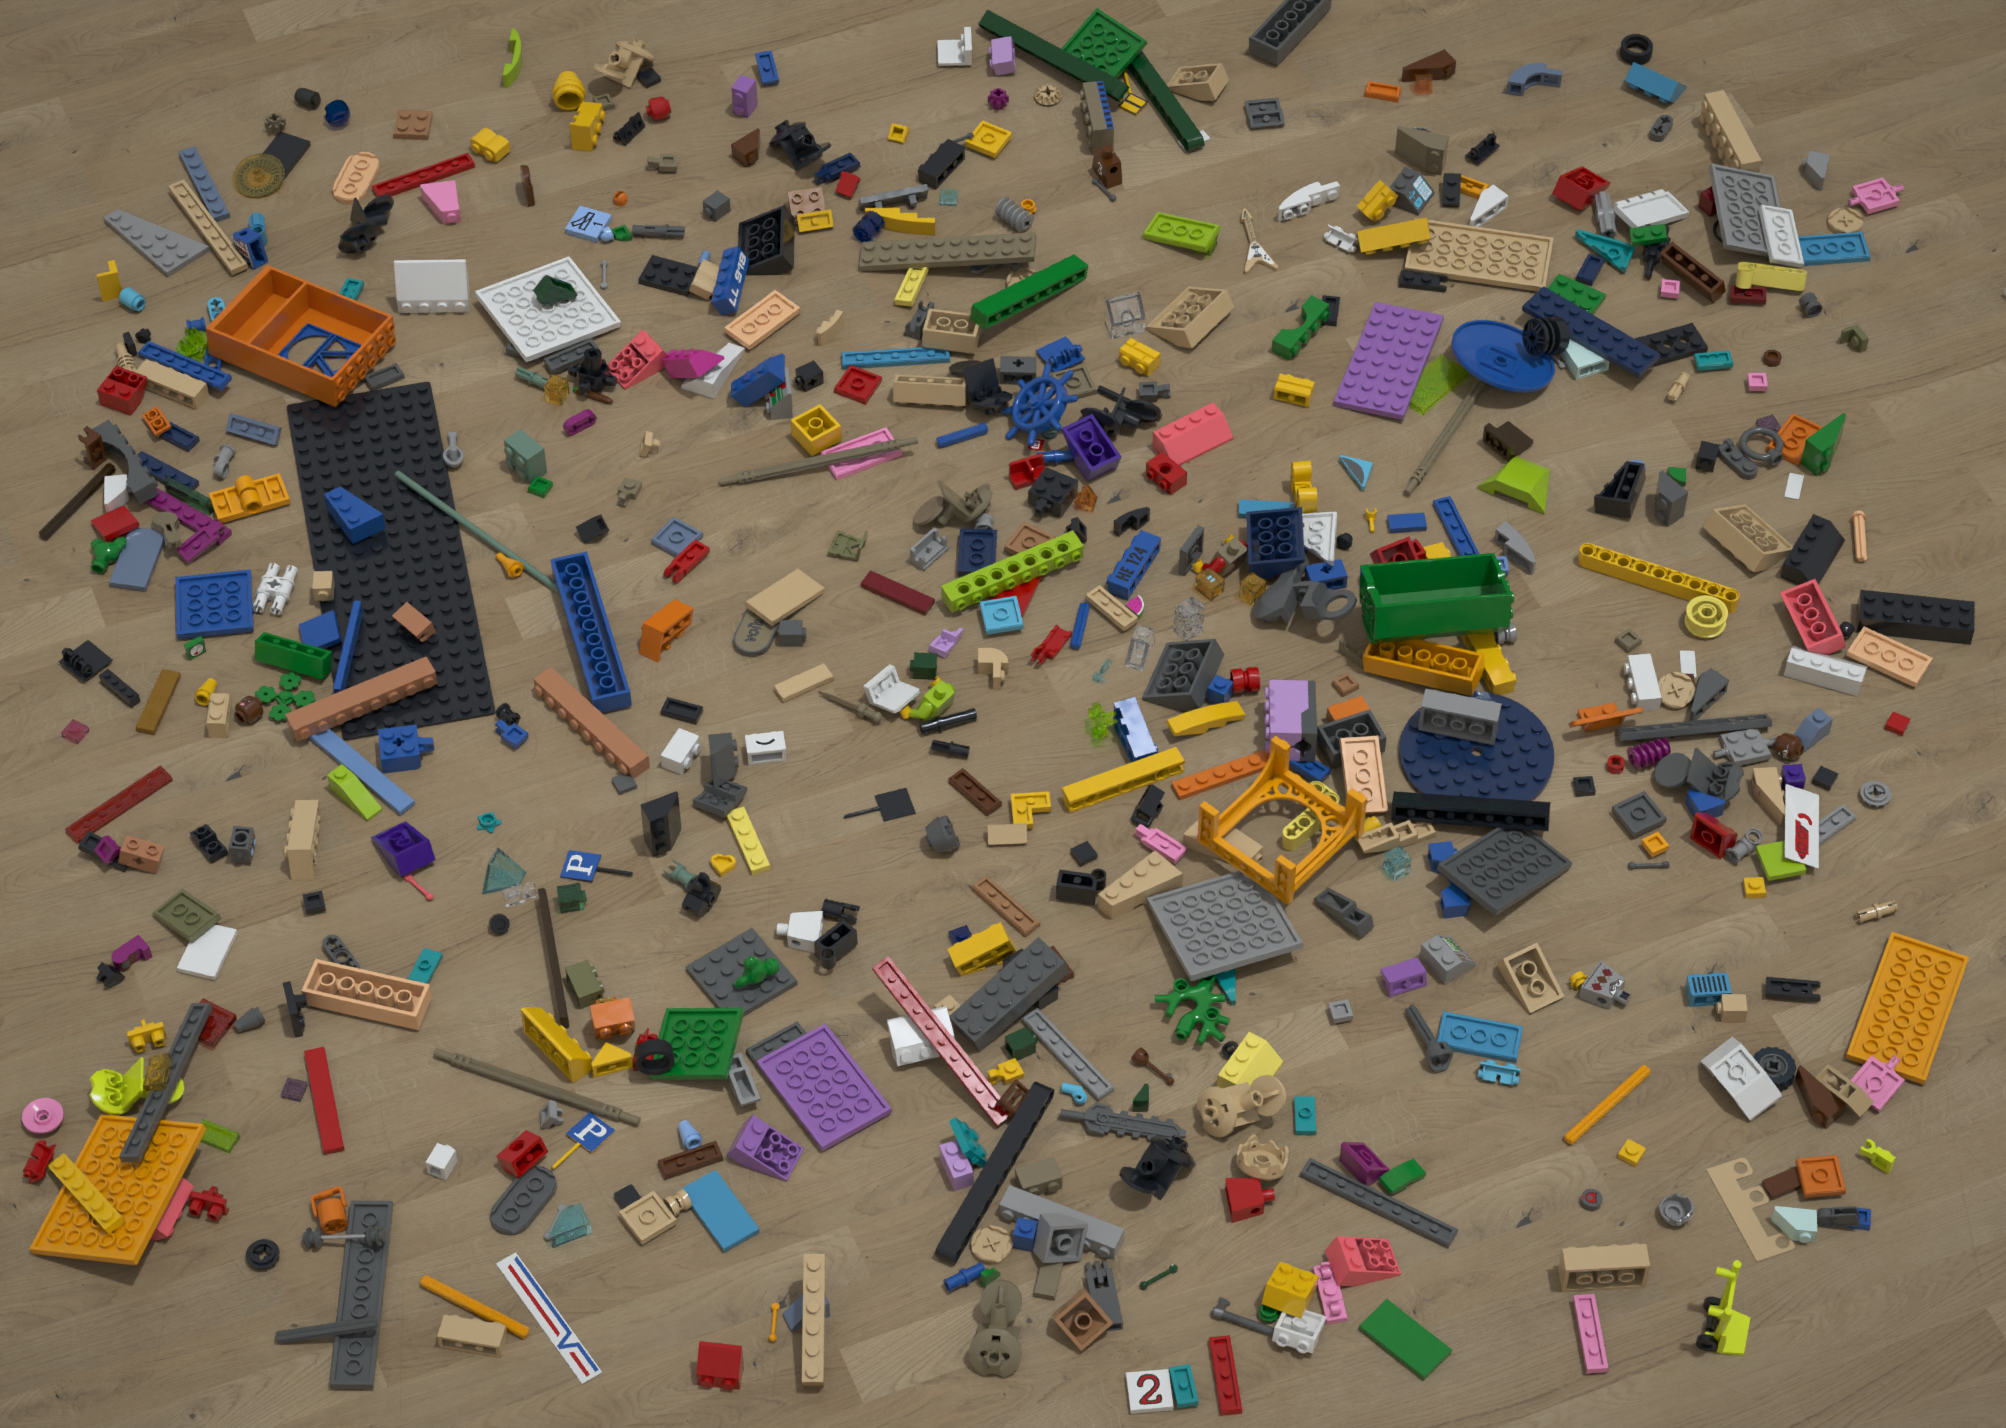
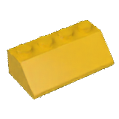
M1428 217L1357 231L1361 252H1365V255L1376 253V249L1382 248L1383 251L1393 250V246L1396 245L1404 248L1411 246V242L1417 241L1419 245L1428 243L1427 239H1431Z
M523 1007L520 1009L524 1033L572 1083L592 1071L591 1055L580 1048L575 1038L571 1039L568 1036L566 1029L556 1023L551 1013H546L543 1008Z

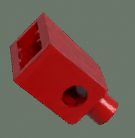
M1225 1178V1193L1232 1223L1262 1215L1264 1213V1202L1275 1201L1274 1189L1262 1190L1260 1180L1257 1178Z

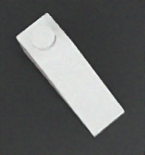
M1495 185L1484 189L1472 213L1469 226L1481 227L1505 210L1508 205L1509 195Z

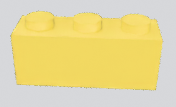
M1248 1032L1218 1074L1217 1086L1226 1088L1246 1082L1250 1086L1259 1076H1274L1282 1066L1283 1060L1266 1040Z

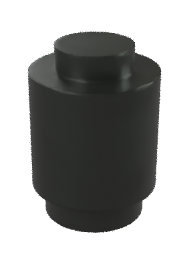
M298 88L294 95L295 101L298 104L312 109L319 106L321 102L320 94L307 88Z

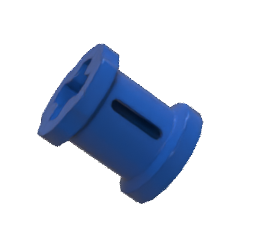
M204 317L198 320H186L189 335L202 331L206 333Z

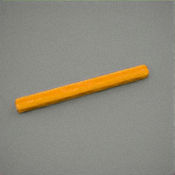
M1641 1065L1564 1135V1140L1570 1145L1577 1141L1649 1076L1651 1070L1646 1065Z
M424 1275L420 1280V1285L427 1290L491 1323L499 1322L506 1325L507 1331L522 1339H525L530 1332L529 1327L428 1275Z

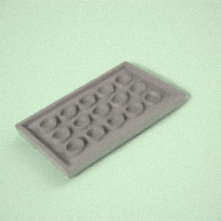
M1711 164L1709 173L1724 249L1769 257L1758 208L1760 205L1780 208L1774 175Z

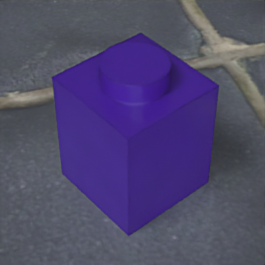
M1802 764L1782 765L1780 774L1782 777V790L1785 792V784L1804 789L1806 778Z

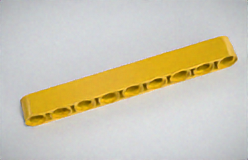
M1584 543L1580 546L1578 564L1583 568L1688 601L1698 596H1713L1726 605L1728 613H1733L1737 610L1740 594L1733 588L1590 543Z

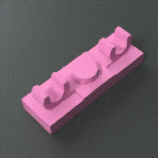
M1322 1262L1319 1266H1313V1273L1319 1276L1317 1289L1324 1316H1327L1326 1324L1346 1322L1347 1314L1340 1286H1337L1330 1263Z

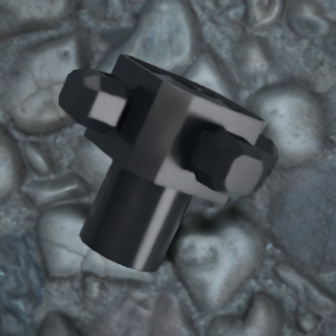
M589 348L584 351V361L580 366L570 365L568 368V374L577 377V386L582 393H587L589 390L596 393L601 392L606 385L613 387L617 384V377L609 374V366L606 360L602 359L601 351L596 348Z

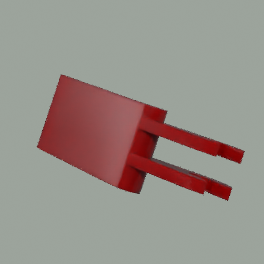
M1055 625L1043 643L1032 651L1031 661H1035L1038 658L1039 662L1037 664L1041 665L1048 657L1054 659L1071 637L1072 631H1065L1059 628V625Z

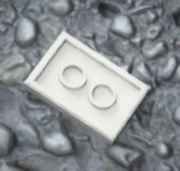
M214 924L192 943L189 942L177 967L178 972L215 981L238 934L237 929Z

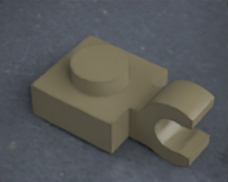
M660 154V158L647 157V170L654 171L659 168V171L677 172V155Z
M624 478L618 489V499H621L618 505L626 507L630 498L636 499L642 488V482Z

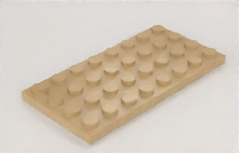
M1428 220L1431 239H1427L1428 243L1419 245L1417 241L1411 242V246L1408 248L1404 268L1406 271L1447 276L1448 279L1539 291L1543 286L1546 287L1554 238Z

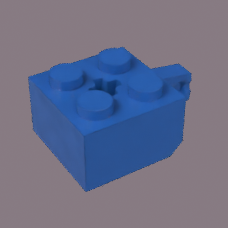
M417 725L378 729L383 774L417 770L421 767L420 754L434 751L433 737H419Z

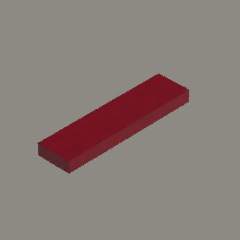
M871 570L861 582L862 588L923 615H926L935 603L934 598Z

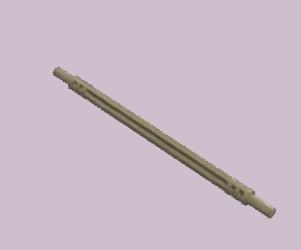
M1477 379L1411 476L1409 484L1403 491L1405 495L1409 496L1416 485L1421 483L1488 383Z
M917 437L903 440L894 439L739 472L734 476L720 478L721 486L737 482L741 484L900 450L901 447L918 444Z
M436 1048L433 1054L435 1057L450 1061L451 1064L617 1121L621 1119L635 1125H639L641 1121L640 1117L623 1112V1109L458 1053L452 1054Z

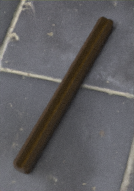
M107 463L39 531L40 537L47 540L104 483L105 476H111L116 471L115 466Z

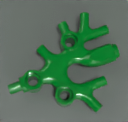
M1216 974L1200 978L1199 984L1194 987H1190L1186 979H1176L1173 983L1172 993L1155 995V1003H1168L1169 1006L1165 1012V1016L1168 1018L1173 1017L1180 1001L1191 999L1197 1004L1194 1010L1187 1012L1179 1020L1175 1029V1036L1179 1040L1184 1041L1189 1038L1195 1024L1201 1022L1203 1027L1196 1040L1198 1045H1204L1209 1035L1216 1038L1219 1042L1224 1041L1226 1036L1216 1027L1219 1026V1023L1228 1026L1230 1018L1220 1015L1218 1008L1210 1006L1216 1002H1225V994L1211 993L1215 986Z

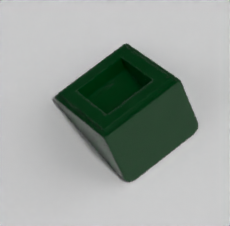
M1144 1084L1133 1099V1112L1148 1111V1084Z

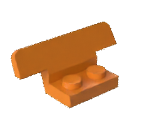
M1614 702L1579 709V720L1572 721L1568 725L1570 728L1583 726L1584 731L1620 725L1627 716L1642 714L1643 708L1618 711Z

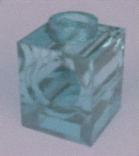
M1400 845L1384 853L1383 869L1395 881L1410 873L1412 858Z

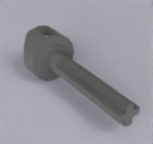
M1411 1004L1409 1008L1405 1009V1012L1428 1048L1424 1055L1425 1059L1436 1072L1448 1069L1454 1052L1447 1042H1438L1416 1006Z

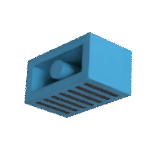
M1727 973L1693 974L1687 976L1685 989L1689 1007L1716 1005L1717 1002H1720L1721 994H1732Z

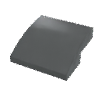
M1279 97L1245 101L1244 105L1250 129L1285 125Z
M713 779L704 784L705 791L693 799V806L725 817L742 800L747 792V787L726 781L719 787L714 788Z

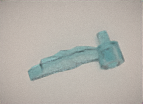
M1107 659L1102 665L1100 672H1095L1092 679L1100 682V680L1105 682V678L1102 676L1113 661Z

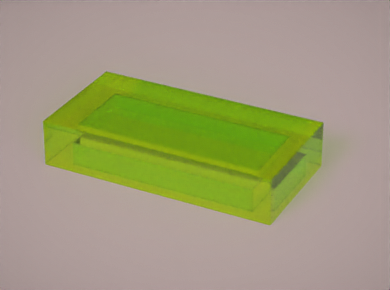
M205 1119L200 1123L204 1124L207 1128L200 1141L202 1143L230 1153L240 1139L238 1132Z

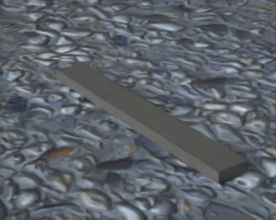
M1767 714L1622 727L1617 728V736L1621 741L1772 727V719Z
M1309 1158L1300 1172L1301 1178L1446 1248L1450 1247L1458 1233L1457 1228Z

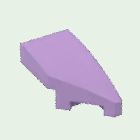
M958 628L957 631L952 632L942 629L941 635L929 645L928 651L937 653V655L945 658L963 634V628Z

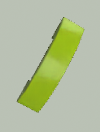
M514 28L511 29L509 40L511 53L514 54L512 64L505 63L504 88H508L516 80L522 67L521 40Z

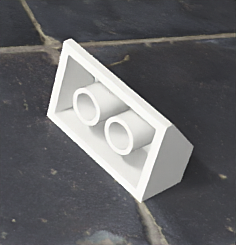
M946 1006L932 1009L933 1013L954 1038ZM908 1015L887 1020L892 1055L897 1066L940 1057Z

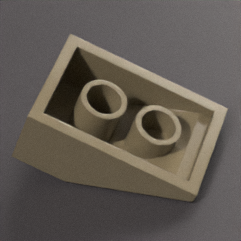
M1398 126L1395 153L1424 172L1441 175L1446 163L1449 136Z

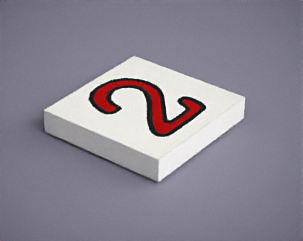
M1169 1369L1126 1372L1130 1414L1173 1411Z

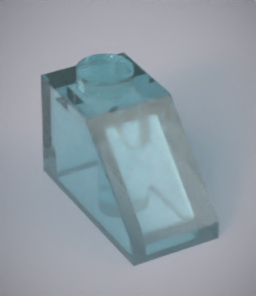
M581 1203L570 1205L566 1209L561 1210L550 1232L552 1248L592 1233L590 1221Z

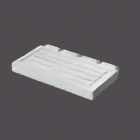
M1663 189L1614 202L1613 204L1614 212L1631 228L1644 227L1646 224H1667L1687 218L1689 215V211L1668 191L1665 192Z

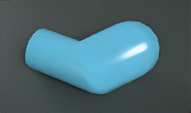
M1063 1082L1061 1092L1071 1094L1078 1104L1086 1102L1087 1095L1082 1086Z

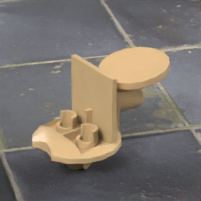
M635 37L632 38V43L616 41L615 49L609 55V62L605 65L594 63L593 68L604 73L603 76L631 88L643 62L655 60L653 55L645 48L647 43Z
M1263 1075L1256 1078L1250 1086L1246 1082L1226 1088L1218 1086L1206 1088L1198 1098L1197 1110L1202 1117L1203 1128L1208 1134L1215 1137H1225L1233 1131L1234 1127L1259 1121V1114L1273 1116L1281 1112L1285 1106L1286 1092L1282 1082L1276 1077Z

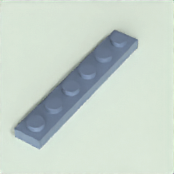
M196 147L178 151L200 198L213 219L219 222L230 218L229 211Z

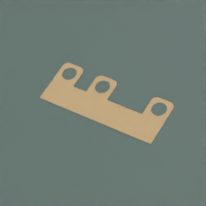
M1739 1158L1706 1169L1756 1261L1795 1248L1793 1241L1784 1232L1768 1237L1752 1208L1769 1202L1764 1189L1761 1186H1755L1742 1191L1737 1179L1753 1173V1169L1747 1159ZM1736 1163H1744L1747 1166V1171L1743 1174L1737 1173L1734 1170ZM1753 1191L1761 1192L1763 1200L1760 1202L1752 1201L1750 1193ZM1779 1237L1786 1238L1789 1241V1246L1787 1248H1779L1775 1243L1776 1239Z

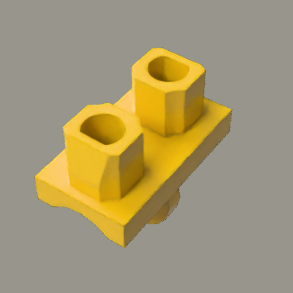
M141 1019V1026L127 1031L130 1046L134 1048L136 1053L145 1051L146 1043L153 1042L154 1047L164 1046L165 1038H167L163 1022L146 1024L145 1019Z

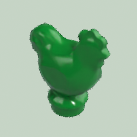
M124 537L117 538L113 542H103L101 539L93 540L91 548L95 559L91 561V569L96 573H104L108 569V564L118 559L120 551L127 545V540Z
M749 956L744 960V972L736 979L734 986L736 989H742L745 986L762 982L767 975L773 976L779 972L778 961L775 958H766L762 961L760 958Z

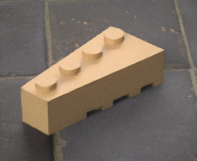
M295 800V806L291 808V820H289L290 833H287V845L284 847V855L289 860L291 880H315L314 866L317 863L316 850H318L321 819L319 800Z
M1153 851L1098 894V908L1112 920L1134 910L1135 906L1147 904V897L1182 888L1183 873L1157 851Z

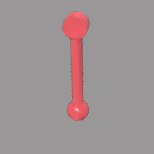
M411 874L404 876L405 881L411 882L426 896L427 900L433 899V894L428 893L413 880Z

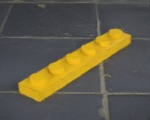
M65 1153L48 1165L53 1174L108 1235L125 1222L117 1210Z

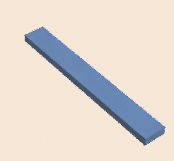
M330 729L309 737L310 740L340 765L343 764L362 784L400 816L415 805V801Z

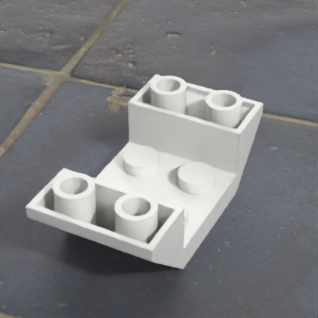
M1734 1037L1728 1039L1700 1061L1712 1077L1715 1076L1750 1121L1783 1097L1768 1074Z

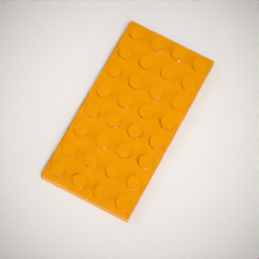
M1891 932L1846 1054V1059L1864 1065L1872 1055L1878 1061L1887 1064L1895 1055L1896 1058L1900 1059V1062L1893 1068L1896 1074L1902 1078L1925 1085L1969 957Z

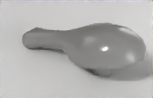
M448 432L449 446L443 452V459L449 467L456 468L462 464L464 452L456 444L457 432Z

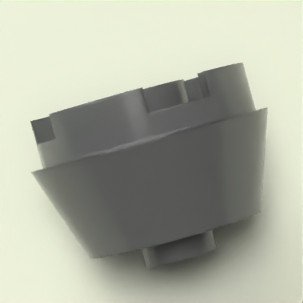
M937 816L925 827L927 832L926 840L929 846H933L937 853L952 852L960 846L959 838L956 836L953 824L948 816Z

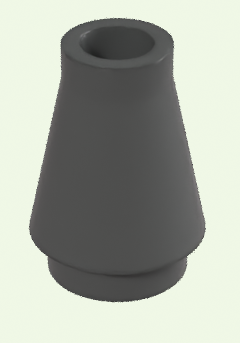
M256 1007L248 1010L234 1024L240 1033L262 1025L261 1023L265 1019L259 1008Z

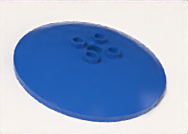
M1474 320L1460 325L1453 334L1451 346L1459 363L1478 379L1497 388L1513 392L1538 391L1545 388L1551 382L1555 373V365L1551 355H1530L1523 344V331L1511 325L1491 320Z

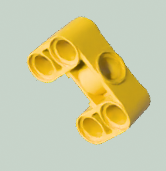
M1310 460L1291 462V490L1293 491L1296 507H1302V514L1317 513L1318 495L1317 488L1311 485L1312 465Z

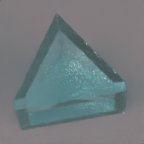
M500 848L495 850L488 862L482 895L517 888L526 874V871Z

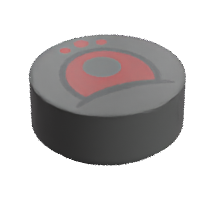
M1587 1189L1582 1193L1581 1204L1585 1209L1597 1210L1601 1206L1602 1195L1599 1191Z

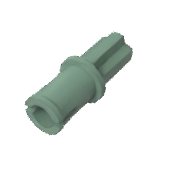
M518 367L515 372L517 377L529 381L530 385L534 384L544 390H547L550 386L551 380L540 376L536 371L530 372Z

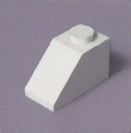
M127 474L105 476L104 505L106 513L123 506L130 500L131 491L126 483Z

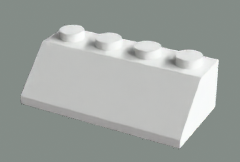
M1793 646L1786 663L1784 676L1858 697L1868 666Z

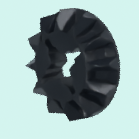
M257 1240L248 1247L246 1259L250 1266L257 1268L258 1271L260 1268L268 1270V1267L271 1265L275 1266L276 1261L280 1259V1250L278 1245L271 1240ZM266 1249L267 1256H264V1258L260 1260L259 1255H262Z

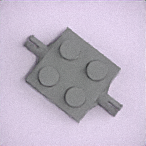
M1757 728L1720 735V742L1723 745V749L1713 750L1714 758L1726 756L1731 762H1735L1739 766L1769 760L1771 753L1768 747L1774 745L1776 737L1764 739Z

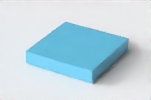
M1017 596L980 602L986 635L1024 629Z

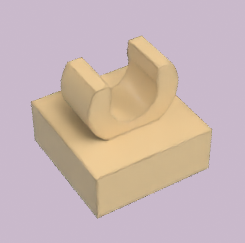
M645 432L641 441L639 456L647 457L649 452L657 454L660 441L652 439V432Z

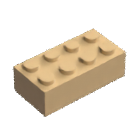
M1632 1243L1630 1245L1612 1244L1599 1247L1591 1245L1581 1248H1563L1558 1268L1561 1292L1645 1288L1650 1269L1647 1245Z

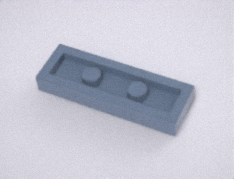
M230 413L226 431L278 445L282 427Z

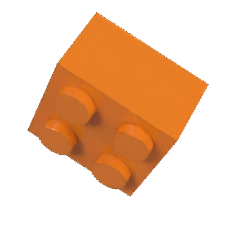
M630 997L590 1005V1018L595 1039L606 1040L610 1039L612 1035L620 1034V1036H626L631 1034V1031H635V1018Z

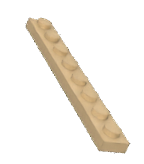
M183 179L169 185L170 193L229 272L234 275L248 269L246 261L186 181Z

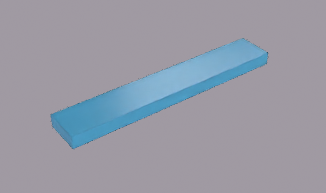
M926 347L841 352L843 370L848 369L850 365L858 368L950 363L949 350Z

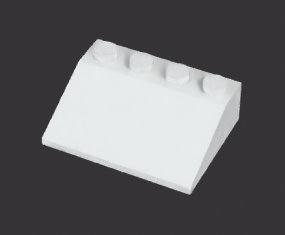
M466 259L394 260L396 299L399 313L470 312L471 294Z

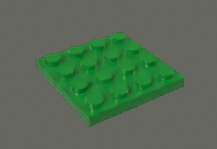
M1096 8L1061 49L1118 78L1148 43L1144 38Z
M666 1008L658 1039L665 1040L672 1045L675 1063L669 1071L663 1074L649 1075L651 1080L728 1079L744 1016L743 1009ZM655 1054L653 1060L662 1058L664 1055Z

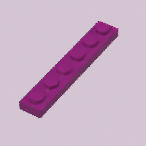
M157 487L156 489L159 494L144 502L159 512H172L176 514L180 524L194 532H197L203 526H213L217 522ZM226 526V530L219 535L221 538L216 542L219 546L232 535L231 529Z

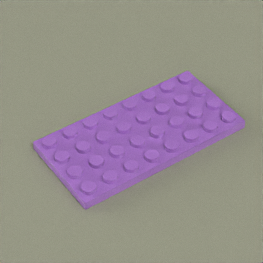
M1375 302L1334 399V406L1404 420L1443 324L1444 315Z

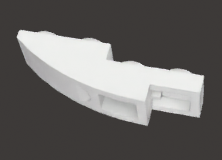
M1335 181L1321 186L1319 182H1315L1294 192L1278 207V221L1281 222L1310 213L1311 206L1339 198V183Z

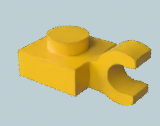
M1016 1058L998 1064L997 1069L987 1071L989 1076L987 1081L991 1085L1002 1080L1005 1084L1014 1082L1015 1079L1024 1078V1072Z

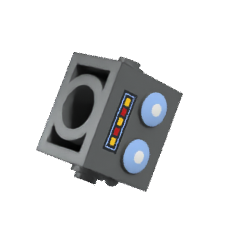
M233 827L228 847L231 862L251 863L256 845L253 827Z

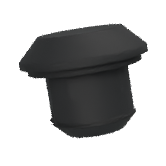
M142 328L135 334V337L140 343H147L151 341V332L149 329Z
M1344 533L1339 535L1336 541L1340 548L1349 549L1352 546L1353 538L1350 534Z

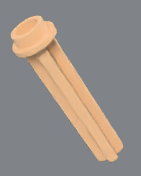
M1858 510L1853 512L1851 520L1854 524L1856 559L1858 562L1867 560L1864 522L1866 515L1863 511Z

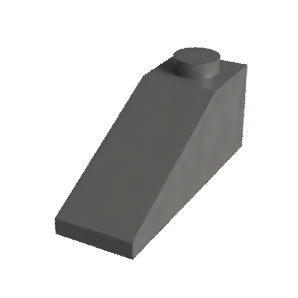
M1712 668L1706 673H1701L1697 680L1698 685L1689 721L1697 720L1727 692L1729 679Z

